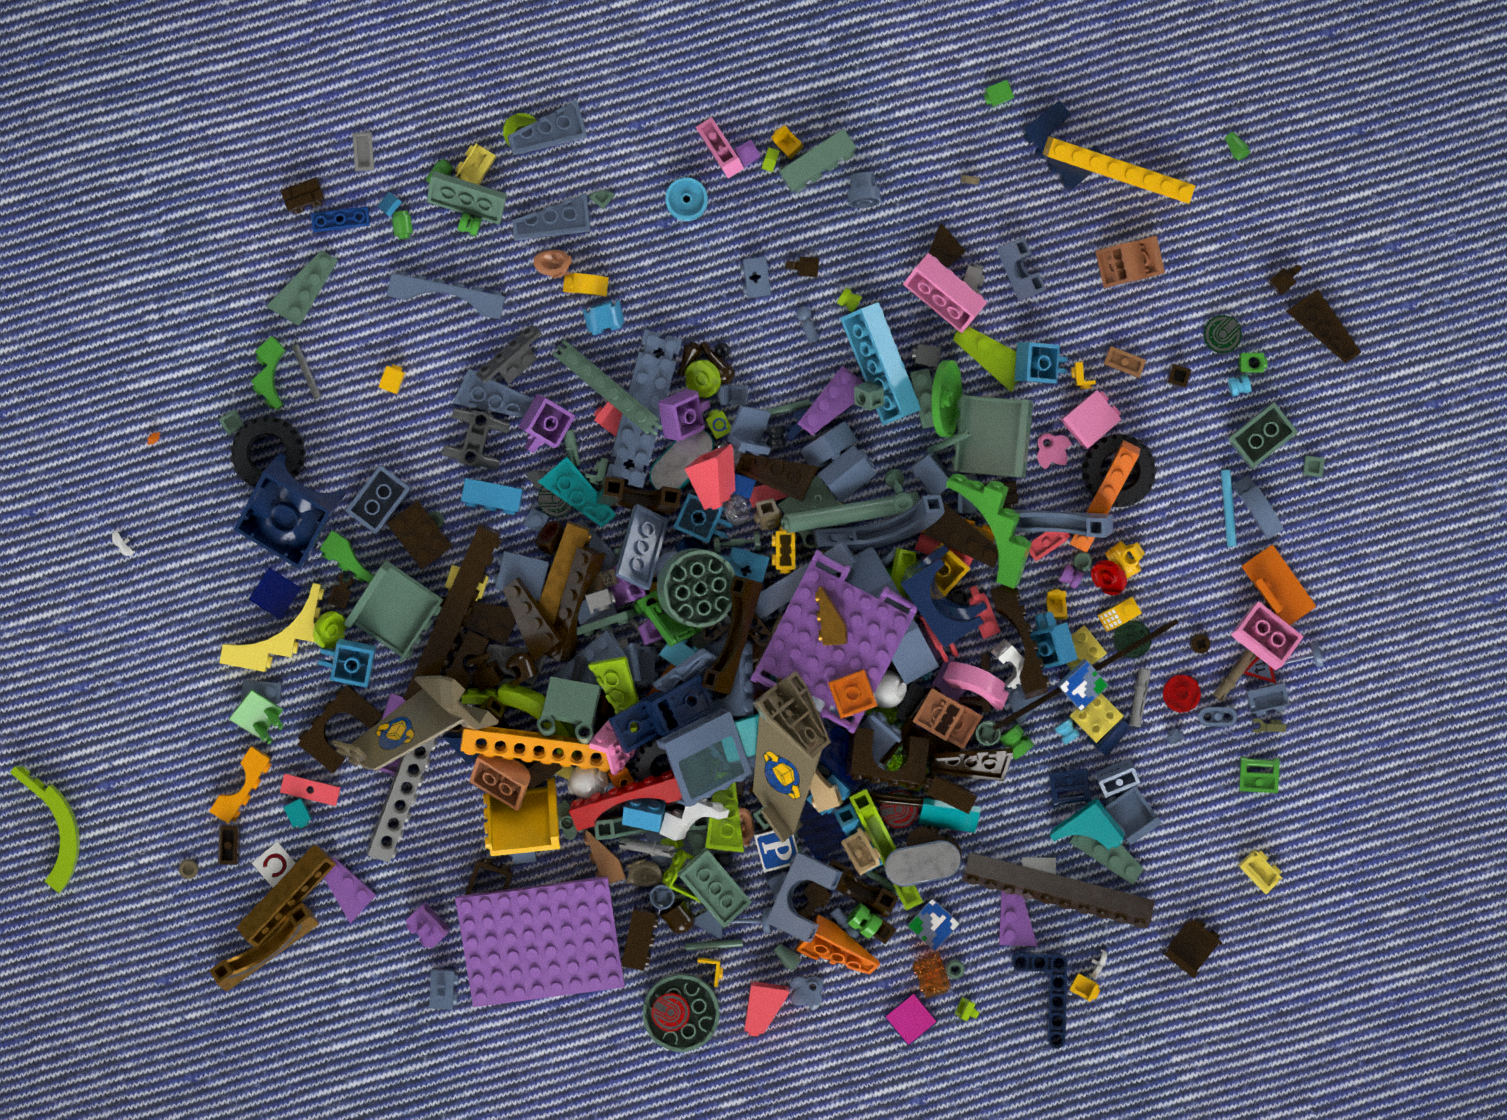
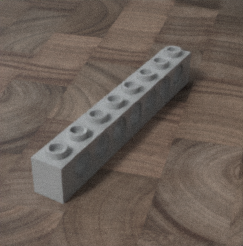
M435 738L421 745L424 747V752L421 755H416L414 749L401 757L366 851L368 856L390 863L391 858H395L397 841H401L404 830H402L404 822L407 823L410 818L411 812L408 811L417 799L415 792L417 787H421L424 780L422 773L424 768L427 769L430 764L431 758H428L429 754L435 750L437 745ZM411 764H417L418 768L414 773L408 772V767ZM404 782L411 783V787L407 791L401 790ZM397 800L404 801V806L401 809H396L394 806ZM391 818H397L398 820L397 825L394 827L388 826V821ZM384 836L391 837V841L387 845L381 843Z

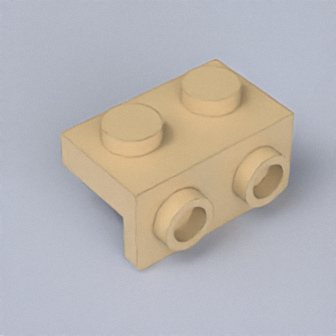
M861 828L857 829V833L841 841L843 848L859 875L880 865L879 858L881 857L877 848H872L869 842L872 840L867 831L863 832Z

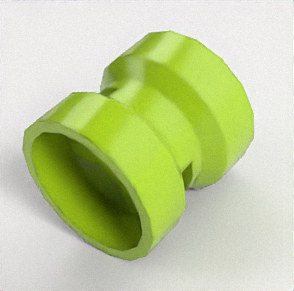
M846 287L837 304L840 306L845 305L848 311L853 313L862 296L852 294L851 289Z

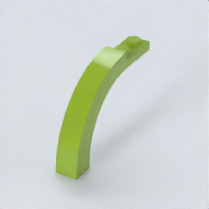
M505 683L501 685L499 690L489 688L480 691L478 688H469L461 696L462 704H482L492 695L503 705L521 709L537 720L542 717L546 699L545 696L532 689L519 685L513 687L512 684ZM554 720L556 731L553 735L576 737L575 729L571 723ZM549 722L543 724L547 730L552 726ZM557 748L558 754L563 751L561 748ZM575 750L572 753L575 757L582 754L579 750Z
M15 766L10 773L46 803L57 822L60 835L59 854L53 870L44 882L56 892L61 893L73 876L79 857L80 835L76 817L66 798L53 784L45 788V784L40 779H34L29 775L31 772L27 768Z
M867 789L849 797L869 834L873 846L879 851L880 859L885 867L887 857L897 848ZM893 883L906 911L923 903L915 885L903 887Z

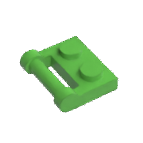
M1241 756L1239 791L1278 793L1279 758L1263 760L1247 759V757ZM1247 766L1269 767L1273 770L1272 773L1247 772Z

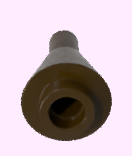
M692 341L685 343L682 364L677 372L678 375L684 377L687 367L702 352L699 349V344Z

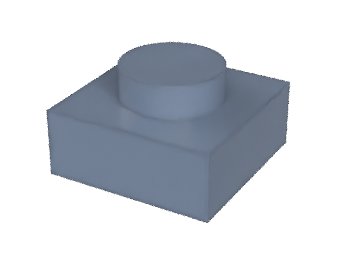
M532 508L524 526L539 533L544 525H546L549 516Z

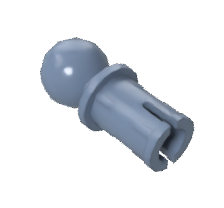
M804 306L800 307L796 315L800 321H803V325L800 327H803L808 343L820 339L813 324L815 321H810V309Z
M839 906L829 913L840 925V928H844L851 938L856 939L859 936V928L854 929L846 923L848 917Z

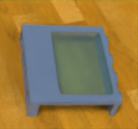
M721 708L657 740L658 747L667 753L682 799L677 801L686 807L694 806L697 804V801L709 798L714 795V792L725 790L730 787V784L746 779V776L752 774L731 711Z

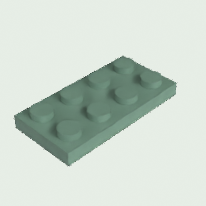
M433 171L427 203L456 212L467 213L472 217H479L482 220L500 225L507 194Z
M706 848L677 873L723 928L752 903Z

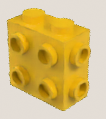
M779 527V531H775V535H772V546H776V554H772V566H776V570H780V573H791V570H795V532L787 533L782 527Z

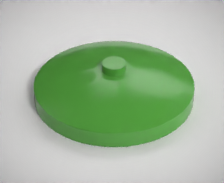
M943 360L939 364L932 386V418L935 430L940 437L950 438L955 434L957 430L956 420L960 416L958 400L961 399L963 394L960 369L954 360Z

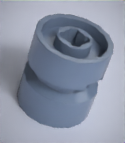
M662 882L653 886L650 893V902L655 908L663 910L673 904L675 898V891L667 887Z

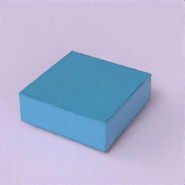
M388 192L377 207L390 217L402 202L392 193Z

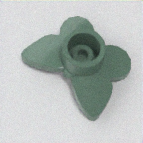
M563 800L558 808L559 828L563 829L566 839L573 840L576 837V832H583L586 829L577 831L569 813L570 804L567 800Z

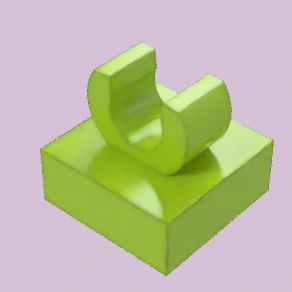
M962 997L954 1014L968 1021L970 1016L977 1019L980 1012L974 1008L975 1003Z

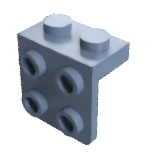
M741 406L727 441L734 445V449L739 452L745 453L749 451L758 456L760 454L769 455L771 447L762 442L761 439L771 413L767 410Z

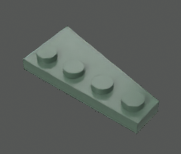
M321 250L266 307L300 326L339 260Z
M1073 835L1069 841L1132 885L1144 870L1122 845L1108 850L1099 841L1083 835Z

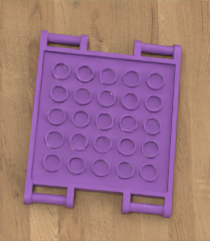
M816 550L765 653L751 677V681L759 682L771 688L777 683L762 676L763 670L782 680L794 671H797L807 685L810 694L826 702L820 717H826L849 729L848 732L854 734L865 711L851 715L855 718L853 723L844 718L841 719L839 715L829 711L831 705L835 708L837 707L828 682L865 669L875 694L918 609L913 601L892 591L888 586H885L880 598H877L846 582L845 580L852 567L844 566L822 555L821 551ZM818 561L842 573L840 578L817 567ZM820 586L825 588L847 623V644L823 646L822 641H819L818 630H821V622L817 621V610H820L819 603H816L815 591H818ZM888 597L910 608L909 614L885 602L886 598Z

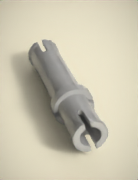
M1139 668L1137 683L1134 685L1135 695L1129 721L1131 726L1141 727L1147 692H1149L1148 684L1151 670Z
M621 837L619 843H624V845L619 844L620 849L649 853L655 857L660 855L672 858L675 852H670V850H675L674 846L663 845L657 841L647 842Z

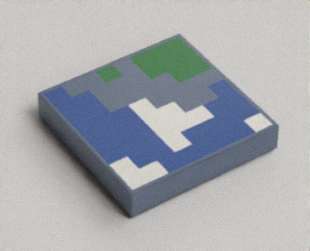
M1086 659L1080 662L1057 683V686L1080 711L1086 708L1109 686Z
M931 898L906 926L935 952L961 923L935 899Z

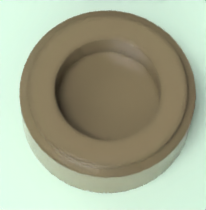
M961 174L960 181L978 185L980 178Z
M191 859L183 861L179 866V873L185 879H192L199 872L198 864Z

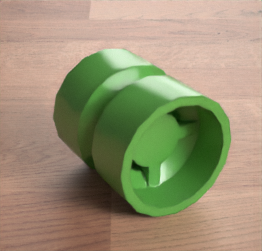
M1018 723L1003 733L999 739L1005 747L1013 749L1012 757L1015 760L1034 746L1030 738L1023 735L1024 731Z
M859 903L848 916L846 923L854 929L859 928V932L869 939L879 929L883 919L874 912L870 914V909Z

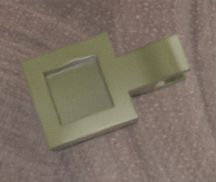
M1259 718L1252 719L1253 722H1259L1260 724L1258 729H1252L1255 733L1262 731L1286 732V724L1281 723V720L1271 719L1270 723H1264Z

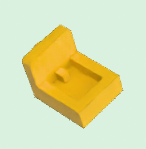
M786 125L778 128L774 135L771 136L776 146L789 159L794 157L804 147Z
M1083 362L1074 363V367H1071V378H1075V386H1080V389H1092V385L1096 384V380L1084 381Z
M1053 589L1047 592L1046 595L1047 612H1052L1055 620L1067 619L1068 617L1066 606L1067 594L1066 591H1061L1060 589Z
M1077 973L1069 988L1071 992L1085 998L1089 1002L1092 999L1096 1000L1100 993L1098 983Z

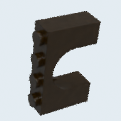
M605 476L598 487L597 504L633 509V506L638 504L657 514L669 516L676 512L680 504L681 489L662 486L657 491L637 490L625 487V479Z
M349 684L345 687L341 686L336 691L335 695L337 697L333 702L329 700L323 707L325 712L321 716L317 715L310 723L313 725L310 730H304L298 737L300 740L298 745L331 773H335L347 757L338 753L337 749L328 741L325 731L328 720L337 713H348L371 729L383 715L378 708Z
M857 727L854 734L850 733L845 776H851L852 780L859 781L863 780V778L870 779L871 783L877 784L881 783V781L888 782L889 786L906 785L908 789H918V787L925 784L929 739L913 736L906 738L901 766L896 771H887L877 765L872 755L874 730Z
M930 773V775H925V784L922 786L927 795L967 814L970 813L977 798L973 791L937 774Z

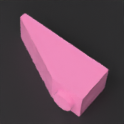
M712 117L696 126L697 131L727 178L744 169L738 156Z

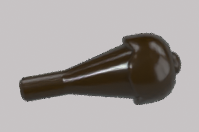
M702 342L700 348L708 360L718 369L721 385L730 384L735 377L734 368L730 363L727 364L718 357L706 342Z

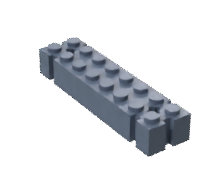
M645 329L640 344L645 346L643 353L638 352L628 393L659 418L658 424H660L661 417L658 402L667 398L676 361H672L673 354H679L682 339L667 335L664 340L659 338L660 333ZM661 348V352L664 354L657 359L654 357L656 354L653 355V351ZM624 414L621 415L611 456L615 457L614 464H608L605 476L619 479L625 478L628 479V485L643 488L647 473H643L642 470L644 465L649 466L656 436L651 432L647 435ZM654 426L653 429L658 433V428ZM631 459L634 467L626 470V466H623V463Z

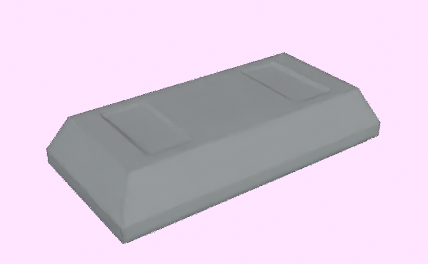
M372 132L352 133L355 172L374 170Z

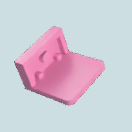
M609 720L589 742L590 749L606 753L613 775H617L636 752V749L629 753L623 752Z

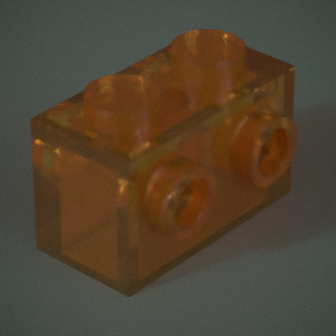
M939 951L916 958L913 962V971L919 978V988L924 993L925 998L946 993L951 988V984Z

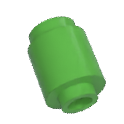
M408 211L394 212L392 217L394 236H398L399 240L410 238V235L413 234L411 215H408Z

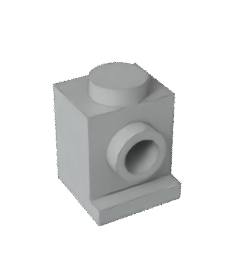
M973 264L967 267L963 281L979 294L980 289H977V287H981L985 278L982 275L984 267Z
M608 588L585 596L591 614L595 613L594 609L598 608V611L609 609V604L616 602L613 591L609 592Z

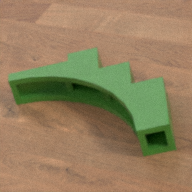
M953 474L947 480L946 487L960 493L973 503L990 525L995 537L999 554V570L996 582L1014 589L1020 583L1032 542L1023 536H1015L1020 514L1015 513L1012 509L1003 508L1009 487L1004 486L999 481H990L984 486L982 482L969 480L962 474Z

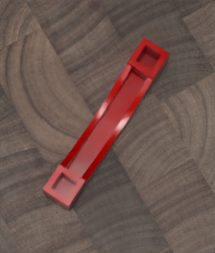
M670 770L664 772L661 776H650L638 783H628L622 788L614 787L603 794L595 793L587 799H576L572 802L569 813L577 831L595 826L598 817L603 812L624 801L638 798H655L665 800L667 804L682 799L674 773Z

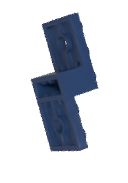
M695 675L665 693L656 691L608 718L623 752L629 753L658 735L667 736L714 711L715 706L707 689L701 687L703 681L701 676ZM689 696L694 698L692 706L687 705V698ZM632 722L637 724L635 732H631L629 728Z

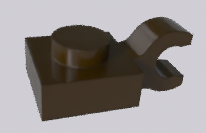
M800 256L799 262L786 261L785 269L798 270V276L818 277L819 258Z

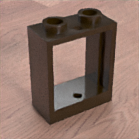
M482 857L481 860L477 859L465 895L471 894L480 867L507 876L502 890L509 888L514 871L510 870V866L500 863V866L492 864L493 860Z

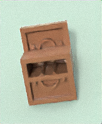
M1157 236L1095 251L1104 288L1139 281L1165 273Z
M932 688L913 722L964 750L983 716L957 700L947 697Z

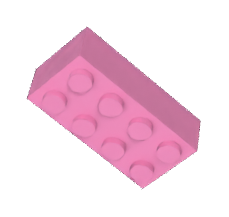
M929 253L903 283L905 287L960 333L964 332L987 304V301L980 294L972 290L966 282L960 280L950 269H947L936 257Z

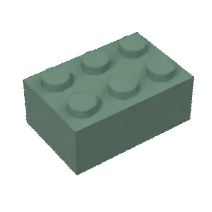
M1273 402L1226 439L1248 467L1252 469L1296 435L1298 431L1275 402Z

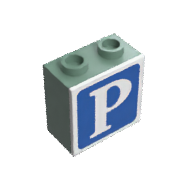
M772 828L754 833L764 873L791 866L790 861L793 855L797 854V852L803 853L801 845L797 846L795 839L799 838L797 831L783 843L776 836Z

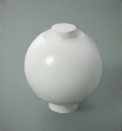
M886 670L874 694L878 707L892 708L897 706L904 699L907 686L898 673Z
M577 766L571 773L568 790L572 795L583 799L590 798L595 793L603 794L608 786V777L606 772L600 771L598 768L582 769Z

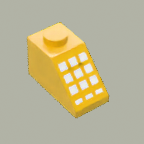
M1130 596L1097 616L1106 632L1142 613L1133 597Z

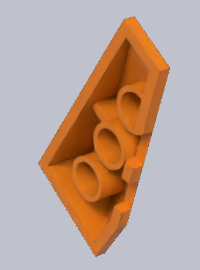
M817 915L812 920L819 924L812 942L800 940L795 951L811 959L818 960L823 958L830 960V964H845L848 969L871 974L880 966V962L838 925L820 915Z

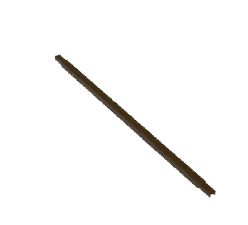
M1174 619L1093 666L1096 671L1103 669L1166 632L1179 622L1177 619ZM1057 687L994 725L993 729L996 731L1063 691Z

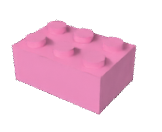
M1259 601L1250 607L1231 633L1233 638L1275 671L1284 665L1304 637Z

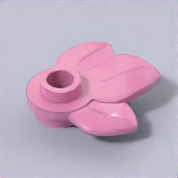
M1042 434L1037 442L1039 447L1037 454L1039 464L1044 469H1047L1051 462L1058 465H1066L1067 454L1065 449L1072 445L1071 441L1063 435ZM1045 439L1050 440L1051 443L1049 446L1044 445L1043 442Z

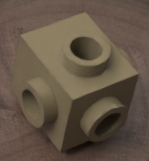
M774 498L755 502L756 513H753L755 524H759L761 531L779 527V519L782 518L780 507L776 506Z

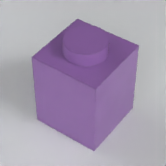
M752 140L734 149L744 168L761 158Z

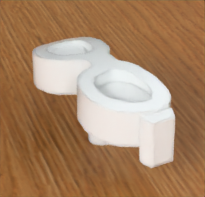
M115 531L112 534L113 543L119 547L123 555H133L135 551H132L126 545L130 540L127 538L123 541L118 533L119 531Z
M1102 949L1099 962L1095 959L1091 961L1097 965L1094 971L1088 974L1092 977H1096L1101 972L1106 962L1107 952Z

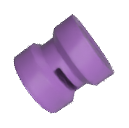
M1066 564L1058 581L1066 582L1070 587L1076 589L1084 572L1076 571L1071 565Z

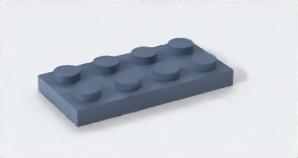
M641 505L633 506L615 576L642 589H650L669 519Z
M606 630L576 655L587 658L582 682L599 686L594 672L588 667L589 663L626 656L610 631ZM576 656L552 677L571 680Z

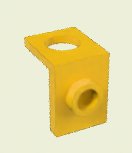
M698 957L697 962L716 964L714 987H718V980L723 978V968L720 967V959Z

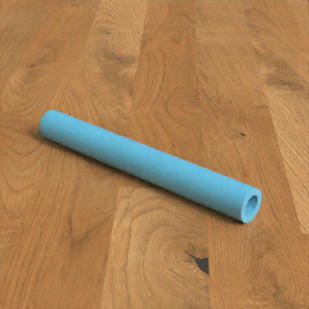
M1221 470L1227 547L1237 546L1231 471Z

